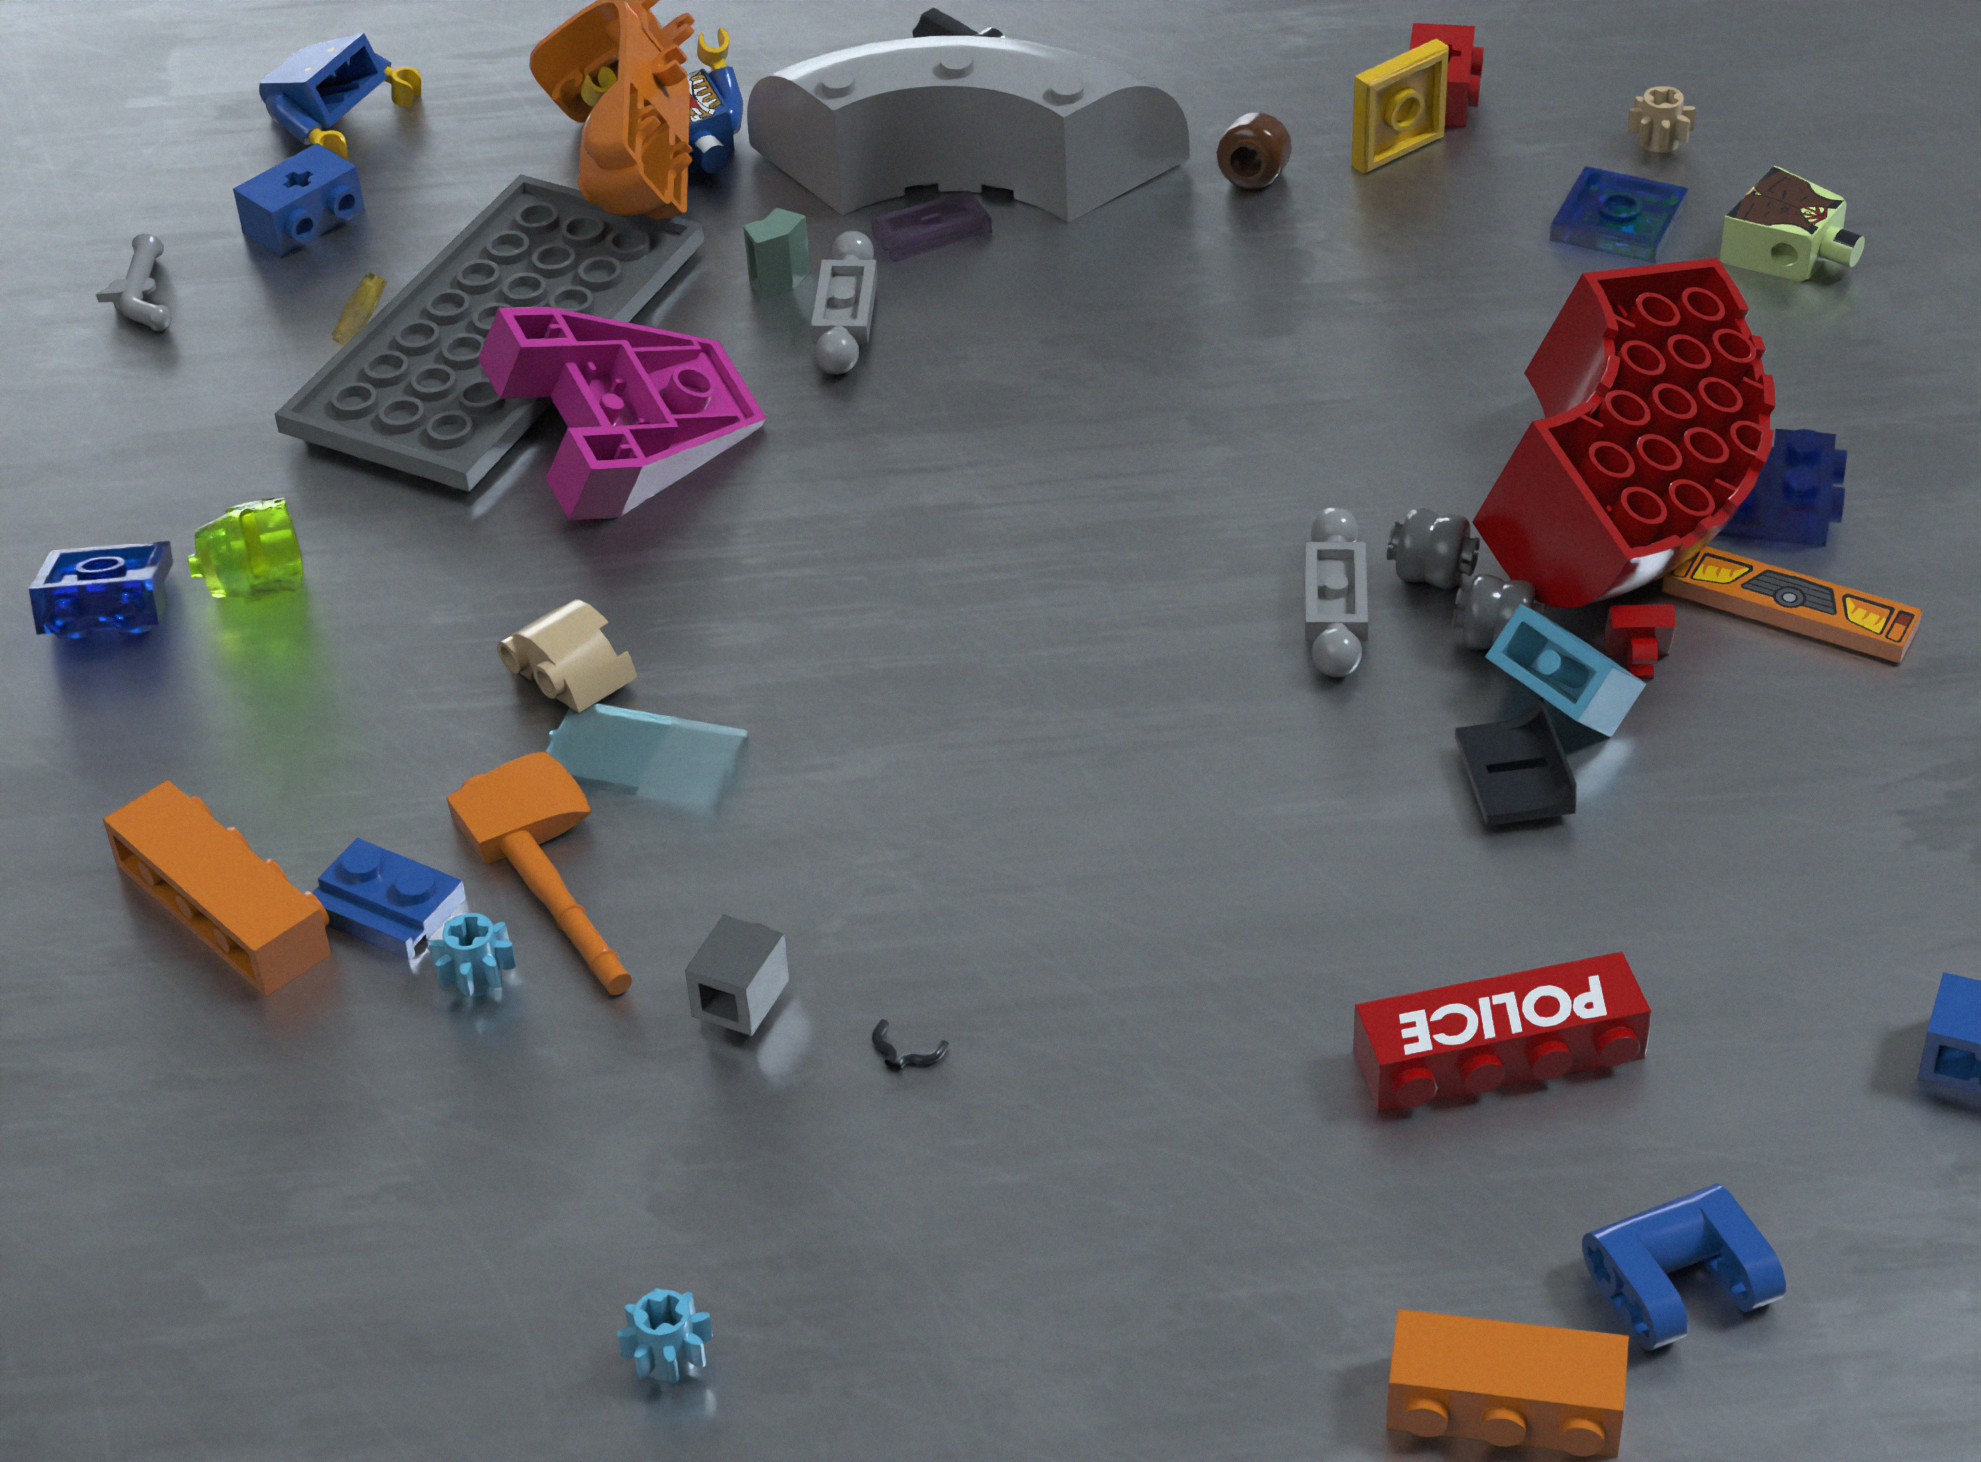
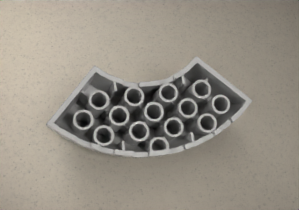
M927 36L864 44L827 53L794 64L759 80L750 93L747 107L750 146L842 216L880 201L905 196L904 187L938 184L939 192L963 191L982 193L985 185L993 188L1013 190L1015 200L1037 206L1069 223L1190 159L1187 120L1180 105L1168 93L1141 77L1105 61L1068 49L1009 38Z

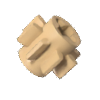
M1668 86L1650 88L1644 93V97H1635L1634 108L1629 109L1627 132L1640 133L1639 144L1650 152H1671L1679 146V142H1688L1689 131L1694 130L1696 107L1683 106L1684 96L1675 88Z

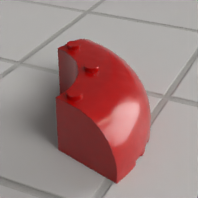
M1718 258L1582 273L1525 370L1524 374L1539 399L1545 419L1531 422L1472 523L1511 580L1529 581L1535 586L1536 601L1556 608H1575L1616 598L1660 579L1700 552L1729 523L1755 485L1772 447L1774 430L1770 429V414L1776 407L1775 386L1772 375L1764 373L1761 358L1766 348L1761 336L1752 335L1744 319L1750 310L1739 289Z

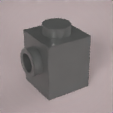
M723 914L685 969L691 1016L753 1036L789 981L784 933L772 930L759 923H750Z

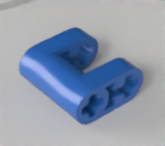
M1718 1183L1584 1234L1582 1239L1584 1260L1593 1281L1633 1338L1647 1351L1684 1338L1688 1333L1686 1309L1679 1293L1666 1274L1702 1261L1731 1301L1744 1312L1782 1299L1786 1293L1784 1271L1776 1253L1731 1193Z

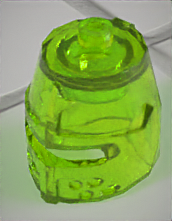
M284 497L260 499L225 509V515L195 530V554L187 556L189 570L193 578L202 576L213 597H244L245 603L286 595L294 592L297 588L305 586L302 553Z

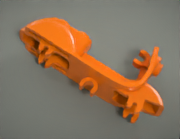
M597 0L553 30L538 42L530 53L529 68L538 84L569 118L577 123H585L582 127L581 145L579 147L580 176L577 179L582 195L590 204H598L603 211L616 216L643 214L653 219H669L685 214L687 211L688 165L692 162L689 153L693 151L689 145L690 86L687 72L681 66V64L687 61V56L679 48V45L694 33V29L690 25L695 20L689 13H683L662 28L658 19L650 10L660 0ZM601 67H608L615 73L617 82L592 107L585 103L581 96L585 76L588 74L592 82L602 88L598 81V75Z

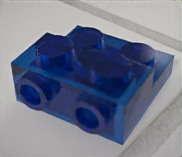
M1775 428L1773 447H1771L1767 461L1761 469L1755 485L1733 518L1716 536L1826 547L1829 522L1841 523L1845 498V487L1833 486L1843 485L1847 461V450L1835 449L1836 434L1820 433L1809 429L1788 430Z
M170 541L51 550L29 587L36 635L54 634L58 639L73 640L86 637L93 630L116 629L119 634L133 635L149 631L153 628V625H159L168 606L164 582L173 565Z

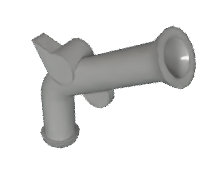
M139 234L132 241L134 255L126 279L113 281L107 288L98 292L96 297L99 303L113 302L115 308L122 310L126 317L151 326L154 331H163L171 323L170 310L164 305L157 306L142 299L144 295L150 294L156 289L155 280L150 278L155 259L162 255L164 247L161 240L156 236Z

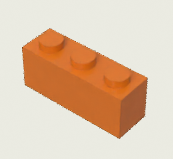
M1398 1309L1389 1376L1386 1429L1409 1431L1414 1435L1422 1437L1442 1435L1483 1440L1503 1447L1523 1445L1564 1450L1576 1456L1596 1454L1618 1457L1624 1414L1629 1336Z

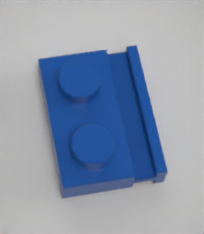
M358 837L319 876V886L312 892L322 903L328 914L329 925L327 926L407 960H410L415 955L414 946L421 939L428 941L466 899L462 880Z

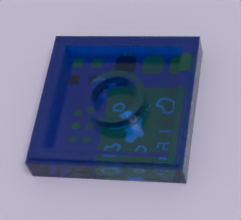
M1584 166L1551 224L1550 241L1656 263L1687 205L1688 188Z

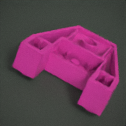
M553 307L498 308L478 357L479 363L500 399L551 397L568 426L546 481L569 521L623 516L763 427L767 419L722 345L717 340Z

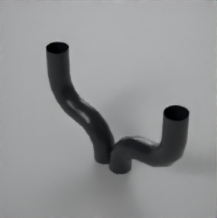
M881 1019L872 1033V1042L875 1047L887 1054L884 1061L885 1064L897 1070H901L909 1063L926 1065L937 1062L949 1048V1043L941 1040L930 1054L913 1052L906 1053L897 1058V1051L893 1045L882 1039L883 1033L889 1026L888 1021Z

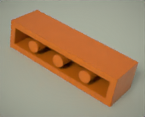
M167 779L103 818L116 865L265 997L331 956L325 927L329 925V917L319 899L309 891L302 894L289 883L285 873L274 860L268 858L263 861L250 849L247 841L236 828L230 826L226 829L217 822L206 804L198 796L192 795L188 797Z

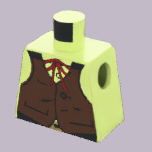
M1773 166L1725 216L1720 262L1799 282L1808 281L1827 259L1853 268L1862 255L1865 237L1843 229L1847 203L1842 196L1780 167Z

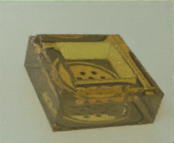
M372 272L364 275L344 305L331 334L333 335L332 340L345 346L367 324L374 313L387 281Z

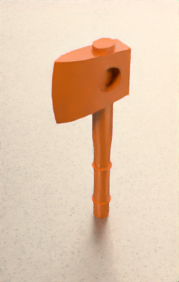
M547 752L527 754L511 760L486 774H478L467 779L462 784L461 789L450 794L446 799L452 820L484 865L507 857L530 890L547 906L556 919L557 927L564 930L588 963L590 973L598 977L609 994L619 995L624 993L630 987L632 978L620 963L618 953L610 949L586 916L584 906L577 904L567 890L559 872L539 846V844L576 826L592 812L576 780L561 763Z

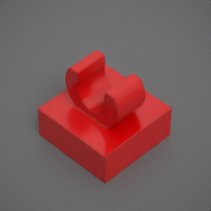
M1674 604L1610 606L1604 632L1606 657H1626L1628 672L1638 679H1653V664L1658 663V656H1668L1676 629Z

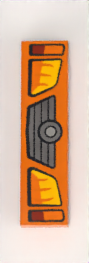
M1705 546L1694 557L1666 574L1663 578L1662 592L1896 663H1901L1920 626L1923 610L1709 546Z

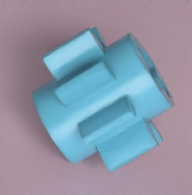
M465 913L454 917L450 921H446L443 929V940L429 941L433 967H436L439 986L445 988L453 984L458 992L466 996H480L493 991L495 988L502 987V970H510L516 968L517 965L513 943L509 941L506 923L502 921L493 925L489 918L480 913Z
M656 1288L653 1289V1292L643 1296L636 1305L627 1304L624 1307L628 1327L617 1332L621 1356L628 1359L634 1358L639 1379L643 1380L651 1376L657 1380L677 1383L678 1379L687 1375L694 1366L704 1367L706 1365L703 1343L713 1339L710 1315L706 1312L696 1313L693 1293L688 1291L681 1295L672 1290Z

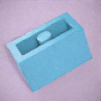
M1519 604L1485 656L1575 721L1609 737H1612L1646 686V683L1555 621L1522 604Z

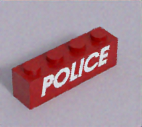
M1617 952L1355 1004L1353 1053L1377 1112L1401 1107H1417L1431 1101L1471 1093H1486L1496 1088L1536 1080H1551L1565 1074L1605 1066H1620L1630 1061L1645 1059L1652 1011L1623 952Z

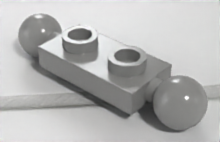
M846 231L837 236L831 246L832 260L821 261L811 321L812 344H815L814 356L816 362L825 372L835 375L844 374L855 366L859 357L858 344H868L878 279L877 262L873 260L874 248L872 242L865 234L858 231Z
M1338 507L1325 509L1315 517L1311 525V538L1313 542L1305 541V641H1314L1312 647L1313 661L1322 673L1331 677H1343L1352 673L1358 667L1362 658L1360 641H1368L1366 542H1357L1359 526L1355 517L1349 511Z

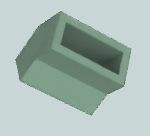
M776 207L764 220L743 226L749 282L761 299L794 290L811 272L805 215Z

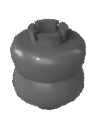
M1414 508L1408 512L1403 524L1397 521L1393 524L1388 539V545H1393V548H1387V559L1390 561L1392 559L1396 560V574L1404 582H1427L1434 587L1450 590L1459 584L1463 573L1468 576H1472L1479 554L1477 552L1474 553V550H1479L1480 539L1479 537H1470V523L1464 516L1454 514L1440 516L1425 508Z
M1478 574L1473 579L1470 591H1464L1462 588L1458 590L1455 604L1457 607L1464 608V610L1454 609L1452 627L1463 628L1462 642L1468 649L1490 650L1519 604L1544 616L1546 603H1534L1536 590L1535 586L1529 581L1510 580L1505 582L1490 574Z

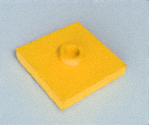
M1434 39L1354 76L1352 167L1365 174L1444 136L1449 46L1438 39Z

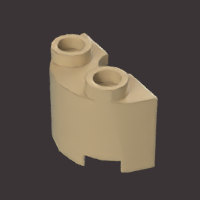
M578 599L554 609L498 642L497 645L502 662L512 673H520L531 681L535 679L539 688L546 696L551 699H559L578 713L638 678L628 651L617 656L609 640L601 632L600 628L609 623L606 618L590 604Z

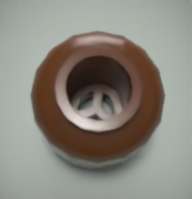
M1262 112L1248 113L1236 119L1221 137L1216 151L1218 166L1224 177L1233 185L1244 189H1261L1271 184L1287 165L1292 151L1291 139L1285 126L1274 116Z

